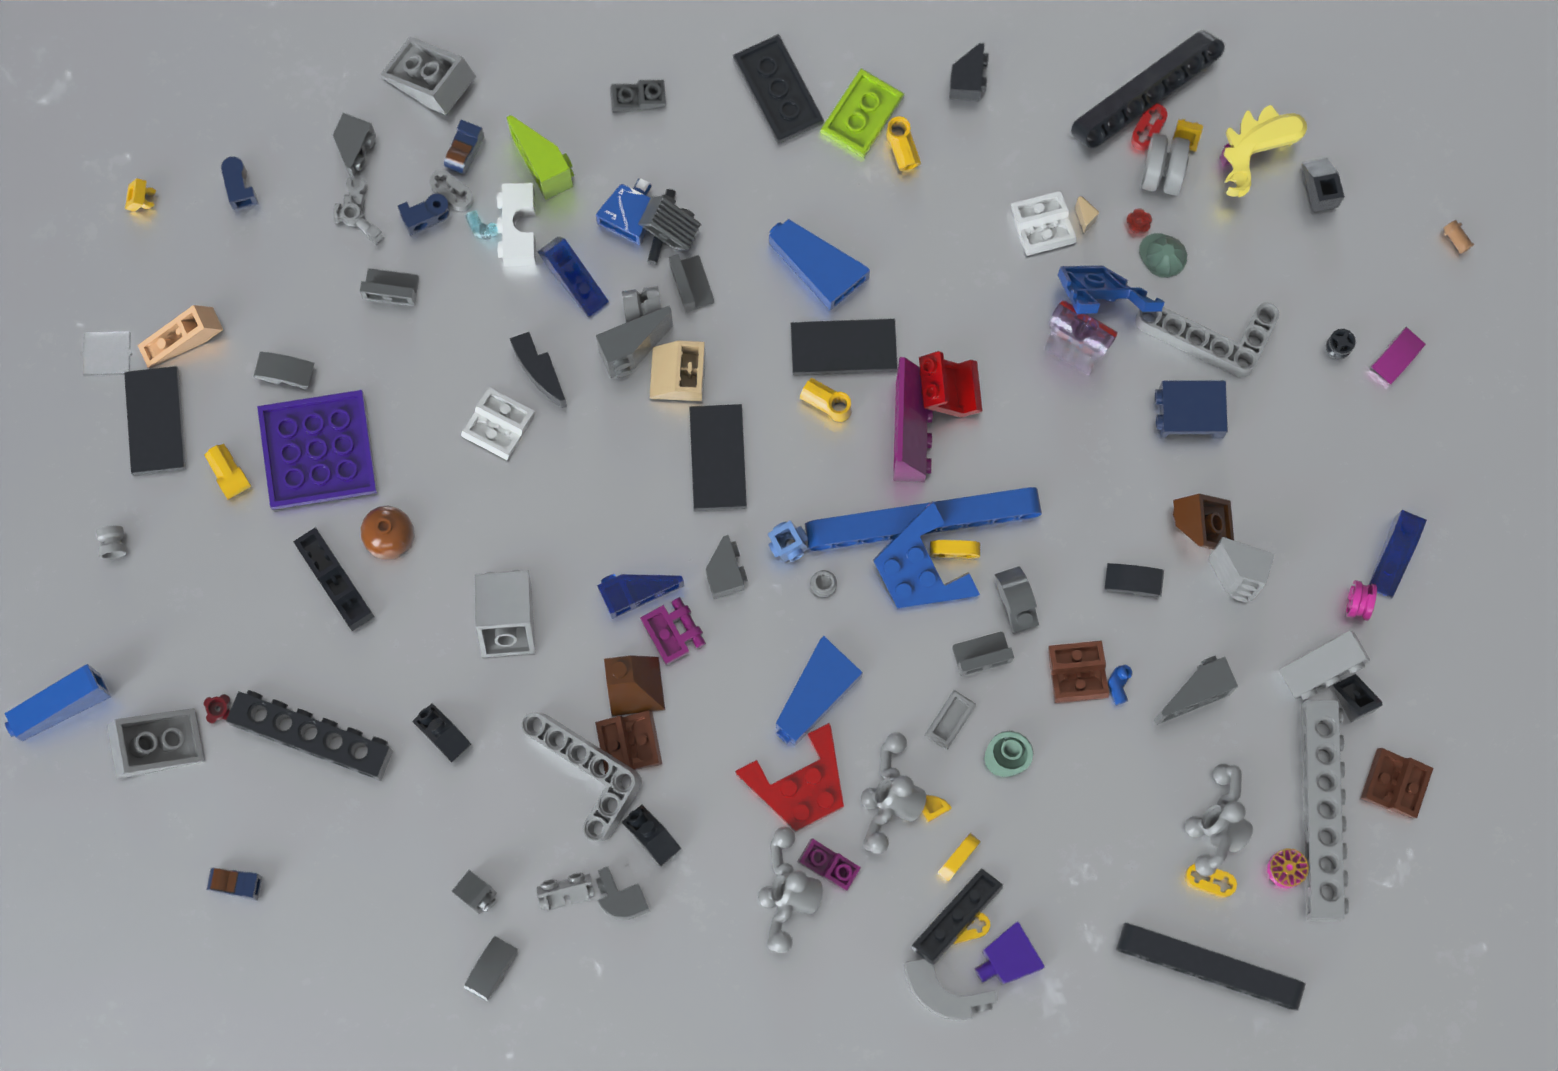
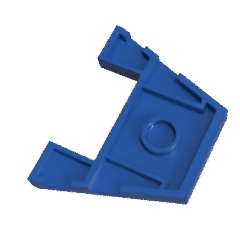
M1103 265L1060 266L1058 272L1060 282L1077 314L1098 313L1100 303L1097 300L1099 299L1109 302H1115L1116 299H1129L1142 312H1161L1165 303L1160 298H1156L1155 301L1148 298V291L1141 287L1131 288L1127 285V279Z
M933 501L873 559L897 608L980 595L969 572L943 584L920 538L921 535L945 524Z

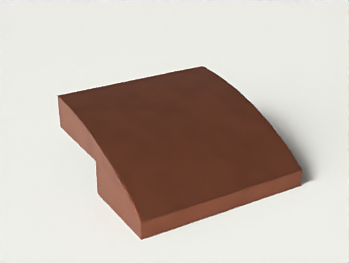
M1102 641L1051 645L1048 647L1055 703L1109 698L1105 671L1106 661Z
M645 711L625 717L617 716L595 722L600 749L633 770L662 764L652 711ZM603 760L604 771L606 774L609 770V765L606 760Z
M1377 748L1361 799L1415 819L1418 817L1433 767L1413 758H1404L1384 748Z

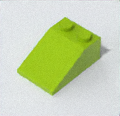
M507 116L510 135L544 199L547 200L572 188L571 178L574 177V173L571 169L573 166L566 153L561 154L555 144L514 116Z

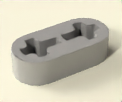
M439 170L432 174L430 177L432 191L435 194L444 195L448 205L459 212L468 211L472 207L474 199L471 190L445 170ZM446 179L447 186L450 189L448 190L442 185L438 188L437 180L444 181ZM456 192L461 197L466 194L467 201L465 203L463 201L457 203L458 201L454 193Z

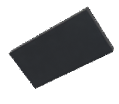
M779 34L733 55V59L777 144L824 124V119Z
M895 319L791 322L793 375L891 372L898 369Z
M178 367L124 372L131 474L141 475L185 470Z
M742 404L689 406L694 511L747 508Z

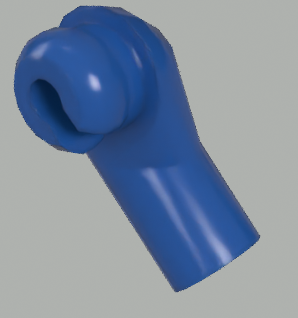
M1128 665L1116 667L1108 680V687L1115 705L1128 701L1124 691L1126 682L1132 676V669Z

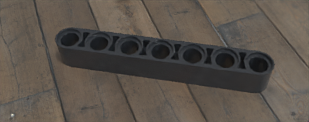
M1205 30L1195 33L1079 117L1072 125L1071 134L1090 148L1099 146L1219 59L1224 52V42Z
M1129 923L1123 924L1116 947L1117 951L1291 1010H1299L1306 983Z

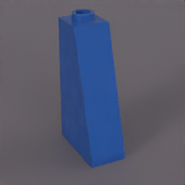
M790 219L783 224L781 222L777 223L769 232V244L830 311L869 279L870 270L867 266Z
M825 636L818 642L776 722V728L778 729L776 734L786 744L791 742L795 746L862 678L863 672Z
M86 664L4 713L8 720L5 722V727L11 737L15 736L19 740L25 741L110 698L111 695L101 674Z

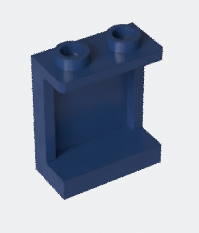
M1162 381L1159 389H1155V405H1159L1160 414L1156 415V430H1160L1161 438H1166L1169 434H1213V438H1224L1227 434L1226 381Z

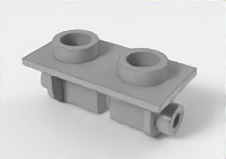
M575 873L568 876L566 880L557 882L556 879L541 883V886L537 887V897H542L539 898L541 909L547 908V910L566 906L565 895H569L571 904L590 900V897L595 896L593 886L590 885V874Z

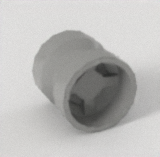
M106 526L96 530L97 539L102 544L99 547L100 558L111 559L126 555V546L121 543L124 537L122 526Z

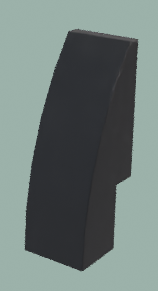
M530 332L509 338L520 365L536 387L561 408L567 407L549 353L537 354Z

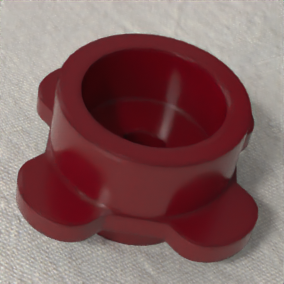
M222 694L220 697H208L204 700L203 704L207 712L206 720L209 723L214 724L217 720L227 719L230 712V697L228 695ZM219 706L221 708L220 711H216V707Z

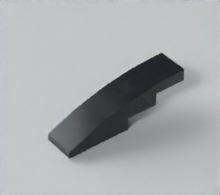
M316 527L293 541L351 631H354L375 617Z

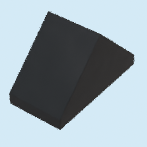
M1356 674L1332 685L1351 723L1376 711L1383 705L1376 694Z

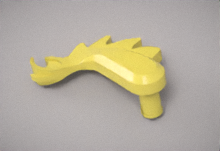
M1268 105L1262 110L1256 121L1251 112L1246 110L1240 123V134H1237L1232 128H1228L1226 131L1231 148L1227 147L1223 154L1233 166V170L1229 173L1225 182L1233 181L1236 184V188L1229 186L1226 194L1231 197L1245 196L1251 187L1250 157L1257 152L1281 146H1291L1293 143L1300 141L1307 131L1305 119L1295 113L1279 115L1272 105Z

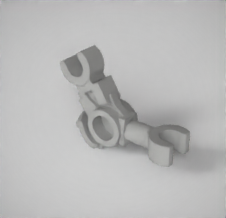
M348 178L346 186L349 195H344L343 208L341 203L334 205L335 223L343 221L346 225L354 226L355 228L358 226L377 245L384 238L381 235L382 232L375 225H371L365 220L362 211L365 199L363 194L367 191L366 181L362 179L361 185L358 188H354L352 178Z

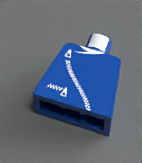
M641 178L637 180L633 189L620 184L596 213L597 224L641 245L646 229L640 226L639 222L651 199L647 194L652 185Z

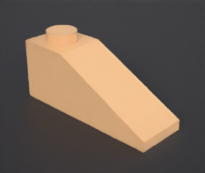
M193 305L141 342L138 347L147 367L152 368L204 344L220 333L223 328L213 307Z

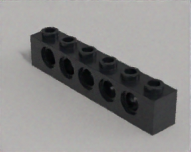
M248 690L246 694L238 691L226 719V722L231 726L376 780H382L393 752L387 746L388 741L373 736L372 740L362 737L363 732L348 727L347 731L337 728L338 723L330 719L323 718L322 721L313 719V714L298 708L297 712L288 710V705L281 701L273 699L269 703L262 700L263 695ZM260 709H266V718L262 721H255V713ZM285 718H290L292 720L291 727L285 731L280 730V722ZM311 727L317 728L316 737L312 740H306L304 737L306 730ZM334 737H342V745L338 749H330L329 744ZM360 746H366L368 749L367 755L361 759L355 758V750Z

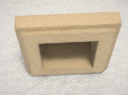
M1079 196L1075 210L1082 232L1085 233L1097 221L1099 211L1084 197Z

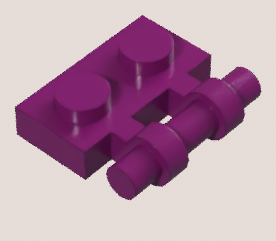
M680 597L671 602L675 609L672 613L668 614L665 606L662 605L640 617L666 666L690 653L685 644L688 641L692 640L697 649L706 644L702 637L703 632L700 626L695 625L690 616L692 613L688 605H684ZM678 620H681L687 630L681 635L674 624Z

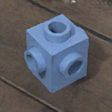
M791 520L778 524L773 528V531L768 533L772 541L768 544L776 558L780 556L785 562L788 560L793 562L800 559L804 555V551L808 549L805 543L808 540L802 526L796 527ZM789 540H795L794 543L787 546Z

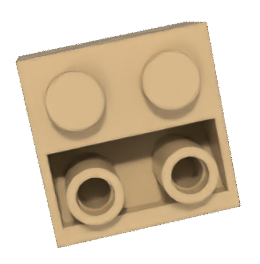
M674 341L653 347L650 399L702 401L705 342Z

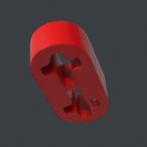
M1156 104L1143 113L1131 137V143L1137 150H1148L1153 133L1159 134L1168 116L1164 106ZM1157 112L1160 114L1159 119L1157 118L1152 125L1150 124L1151 117ZM1145 129L1148 130L1147 140L1145 139L1144 142H1140V136L1143 135Z

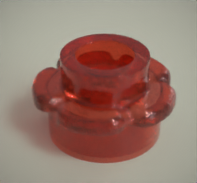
M1135 209L1133 213H1129L1127 216L1128 227L1136 234L1145 233L1151 227L1152 217L1149 213H1145L1143 209Z

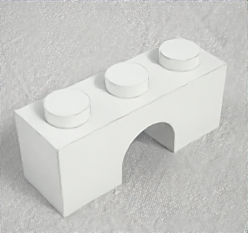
M533 183L502 184V193H497L498 208H502V217L497 218L498 233H502V242H498V257L503 258L505 266L536 265V240L534 232H521L515 228L519 219L535 216Z

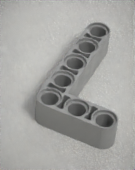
M1272 303L1259 305L1240 343L1164 307L1161 312H1142L1139 309L1135 323L1142 332L1237 377H1246L1253 371L1278 321L1279 310ZM1149 313L1153 315L1155 320L1151 322L1146 321L1142 314ZM1259 314H1267L1271 321L1265 322L1261 320ZM1166 325H1175L1178 328V332L1172 333L1168 331ZM1190 336H1198L1202 343L1194 344L1190 340ZM1249 336H1256L1260 340V344L1251 343ZM1214 348H1223L1226 352V355L1221 356L1216 354ZM1238 359H1246L1250 366H1241L1238 363Z
M544 713L527 714L522 721V729L526 735L606 785L584 823L583 832L592 841L609 839L641 787L642 779L640 774ZM536 718H539L542 722V727L538 732L533 729V722ZM558 732H561L564 736V742L561 746L555 743V736ZM581 746L586 749V757L583 760H580L577 756V751ZM603 760H606L609 770L603 775L599 770V765ZM626 774L631 778V786L628 789L622 786L621 781ZM611 798L617 801V809L614 812L608 809V801ZM597 821L602 823L604 829L600 836L594 832V825Z

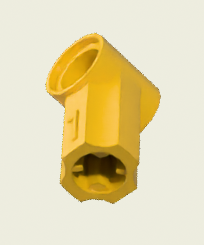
M901 116L894 117L889 121L886 139L891 144L899 171H908L921 165V161L910 132V123ZM900 127L905 133L898 136L892 132V129Z
M812 377L803 387L800 399L829 414L834 421L844 422L851 416V399L846 393L837 392ZM837 403H844L846 408L842 411H836L833 409V406Z
M225 444L216 445L204 454L218 478L216 479L218 485L228 500L251 487L242 469L236 465Z

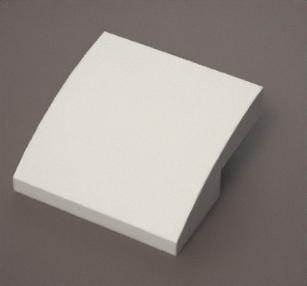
M1061 191L1011 203L1013 216L1026 256L1076 243V235L1070 223L1069 211Z
M489 387L476 405L475 413L462 430V437L508 460L526 431L535 411Z

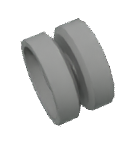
M1153 133L1146 157L1141 188L1155 192L1163 176L1164 193L1178 196L1187 170L1190 140L1176 137L1171 144L1170 151L1167 152V136Z

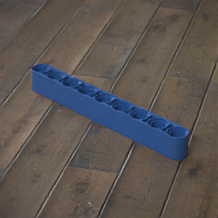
M1028 487L936 501L934 503L945 524L923 535L1041 516L1042 511L1038 489L1036 487ZM929 503L806 522L805 530L808 537V548L810 551H821L893 540Z

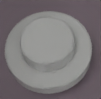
M821 570L812 576L810 586L817 596L828 597L835 592L837 580L833 573Z

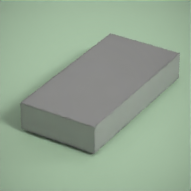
M953 690L925 736L948 750L977 704Z

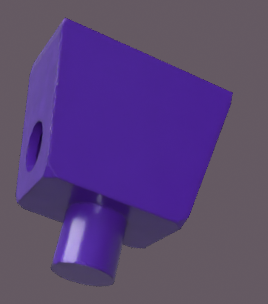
M1016 922L982 951L987 961L974 968L982 983L996 976L1001 985L1038 972L1045 968L1020 923Z

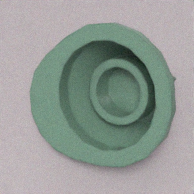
M1153 233L1146 236L1139 246V254L1143 263L1156 276L1164 278L1176 276L1184 269L1187 263L1185 246L1172 236Z
M1004 731L995 735L990 741L985 752V765L990 772L997 776H1012L1021 773L1032 763L1034 752L1031 743L1025 736L1014 731Z

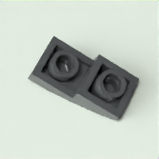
M639 80L637 84H612L610 87L612 112L645 110L666 105L664 80Z
M260 352L253 377L277 385L283 382L306 390L309 387L314 363L291 356Z
M494 936L471 971L464 988L488 1001L502 982L503 973L517 956L518 949Z

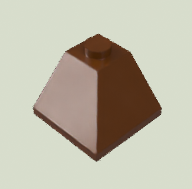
M1195 494L1173 500L1175 526L1199 547L1214 549L1222 537L1234 540L1231 500L1204 494Z
M630 655L604 659L612 717L633 715L645 711L656 712L665 710L659 657Z

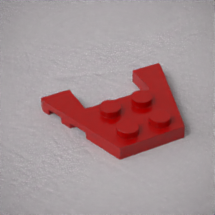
M829 723L807 734L819 760L781 780L769 784L757 760L735 771L736 775L795 833L844 808L832 730Z

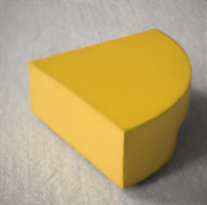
M926 795V803L922 813L929 823L951 810L952 807L944 799L933 795Z

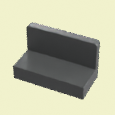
M679 254L669 257L670 268L685 313L714 304V297L700 256L697 255L684 260L680 259Z
M370 268L367 270L366 282L361 281L360 293L365 300L415 306L419 276Z
M1003 632L954 644L952 647L960 676L1008 664L1014 659L1012 648H1008Z

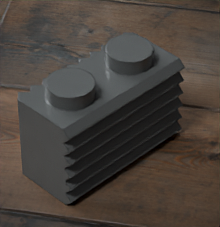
M668 195L651 197L639 225L674 250L690 249V245L695 239L694 236L697 235L696 232L701 226V223L694 219L695 214L688 209L677 207L675 199Z

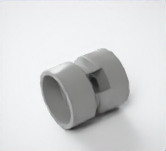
M658 286L644 288L642 293H639L636 289L622 291L626 323L661 309Z

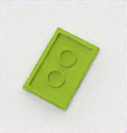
M861 68L822 126L820 133L864 158L904 98V93Z

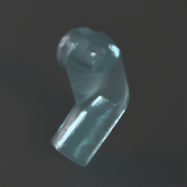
M471 211L465 215L475 237L490 240L491 237L498 235L496 224L489 223L486 225L482 223L477 211Z

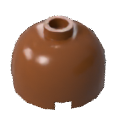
M379 506L371 510L363 519L360 529L361 540L366 550L374 557L383 560L400 557L401 554L411 548L415 537L414 526L408 515L401 509L392 506Z

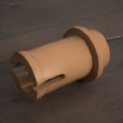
M1454 220L1443 228L1445 231L1444 236H1448L1459 251V254H1462L1473 247L1474 243L1471 242L1461 226L1463 224Z

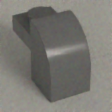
M1018 566L995 574L999 595L1006 606L1013 633L1039 626L1035 609L1037 607L1029 581L1021 567Z
M608 866L598 870L600 877L595 880L601 894L607 893L608 895L599 899L598 902L608 915L616 919L628 920L650 912L639 883L618 892Z

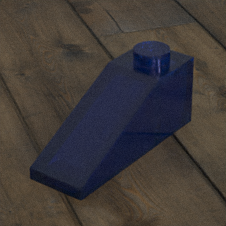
M557 236L537 251L553 275L587 317H590L609 302L565 238Z
M1401 510L1395 516L1368 584H1376L1378 593L1393 598L1417 547L1427 521L1426 519L1405 510Z
M615 574L603 578L601 584L597 585L611 619H614L683 587L684 580L682 576L621 574L616 577Z

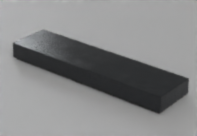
M981 868L912 944V950L931 965H934L1003 889V884Z

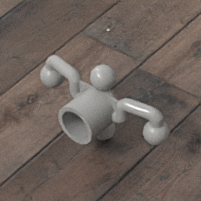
M898 732L891 733L881 748L880 773L884 779L877 788H867L861 795V802L866 808L875 809L879 807L878 815L871 821L863 843L866 850L878 854L883 853L889 846L887 836L879 832L881 825L888 823L893 815L907 821H914L922 813L926 803L925 790L915 786L912 779L908 776H900L898 769L891 768V752L901 753L907 746L905 736Z
M1219 764L1215 767L1213 771L1215 781L1221 785L1231 783L1230 793L1222 796L1217 805L1211 806L1205 812L1203 818L1194 816L1189 818L1185 824V831L1189 836L1196 838L1206 834L1210 837L1211 844L1218 847L1214 857L1201 855L1197 858L1195 869L1202 876H1211L1215 873L1217 867L1225 861L1228 851L1238 852L1243 849L1253 833L1252 824L1244 818L1246 814L1245 807L1242 803L1238 802L1241 796L1242 773L1236 765Z
M788 827L779 828L775 832L770 845L773 870L778 876L775 878L772 886L762 888L758 894V900L762 906L766 908L778 906L777 914L771 922L767 943L771 951L778 953L789 951L793 943L789 933L781 931L783 922L791 917L793 910L813 914L820 906L823 896V886L820 880L807 877L802 871H794L789 863L783 864L782 848H789L795 842V833Z

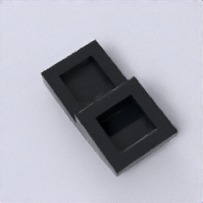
M1107 563L1105 590L1107 592L1134 593L1139 596L1162 597L1164 570L1137 565Z

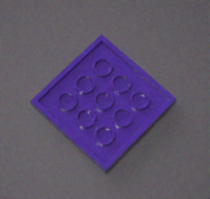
M362 390L257 406L269 502L272 510L377 493L364 393Z

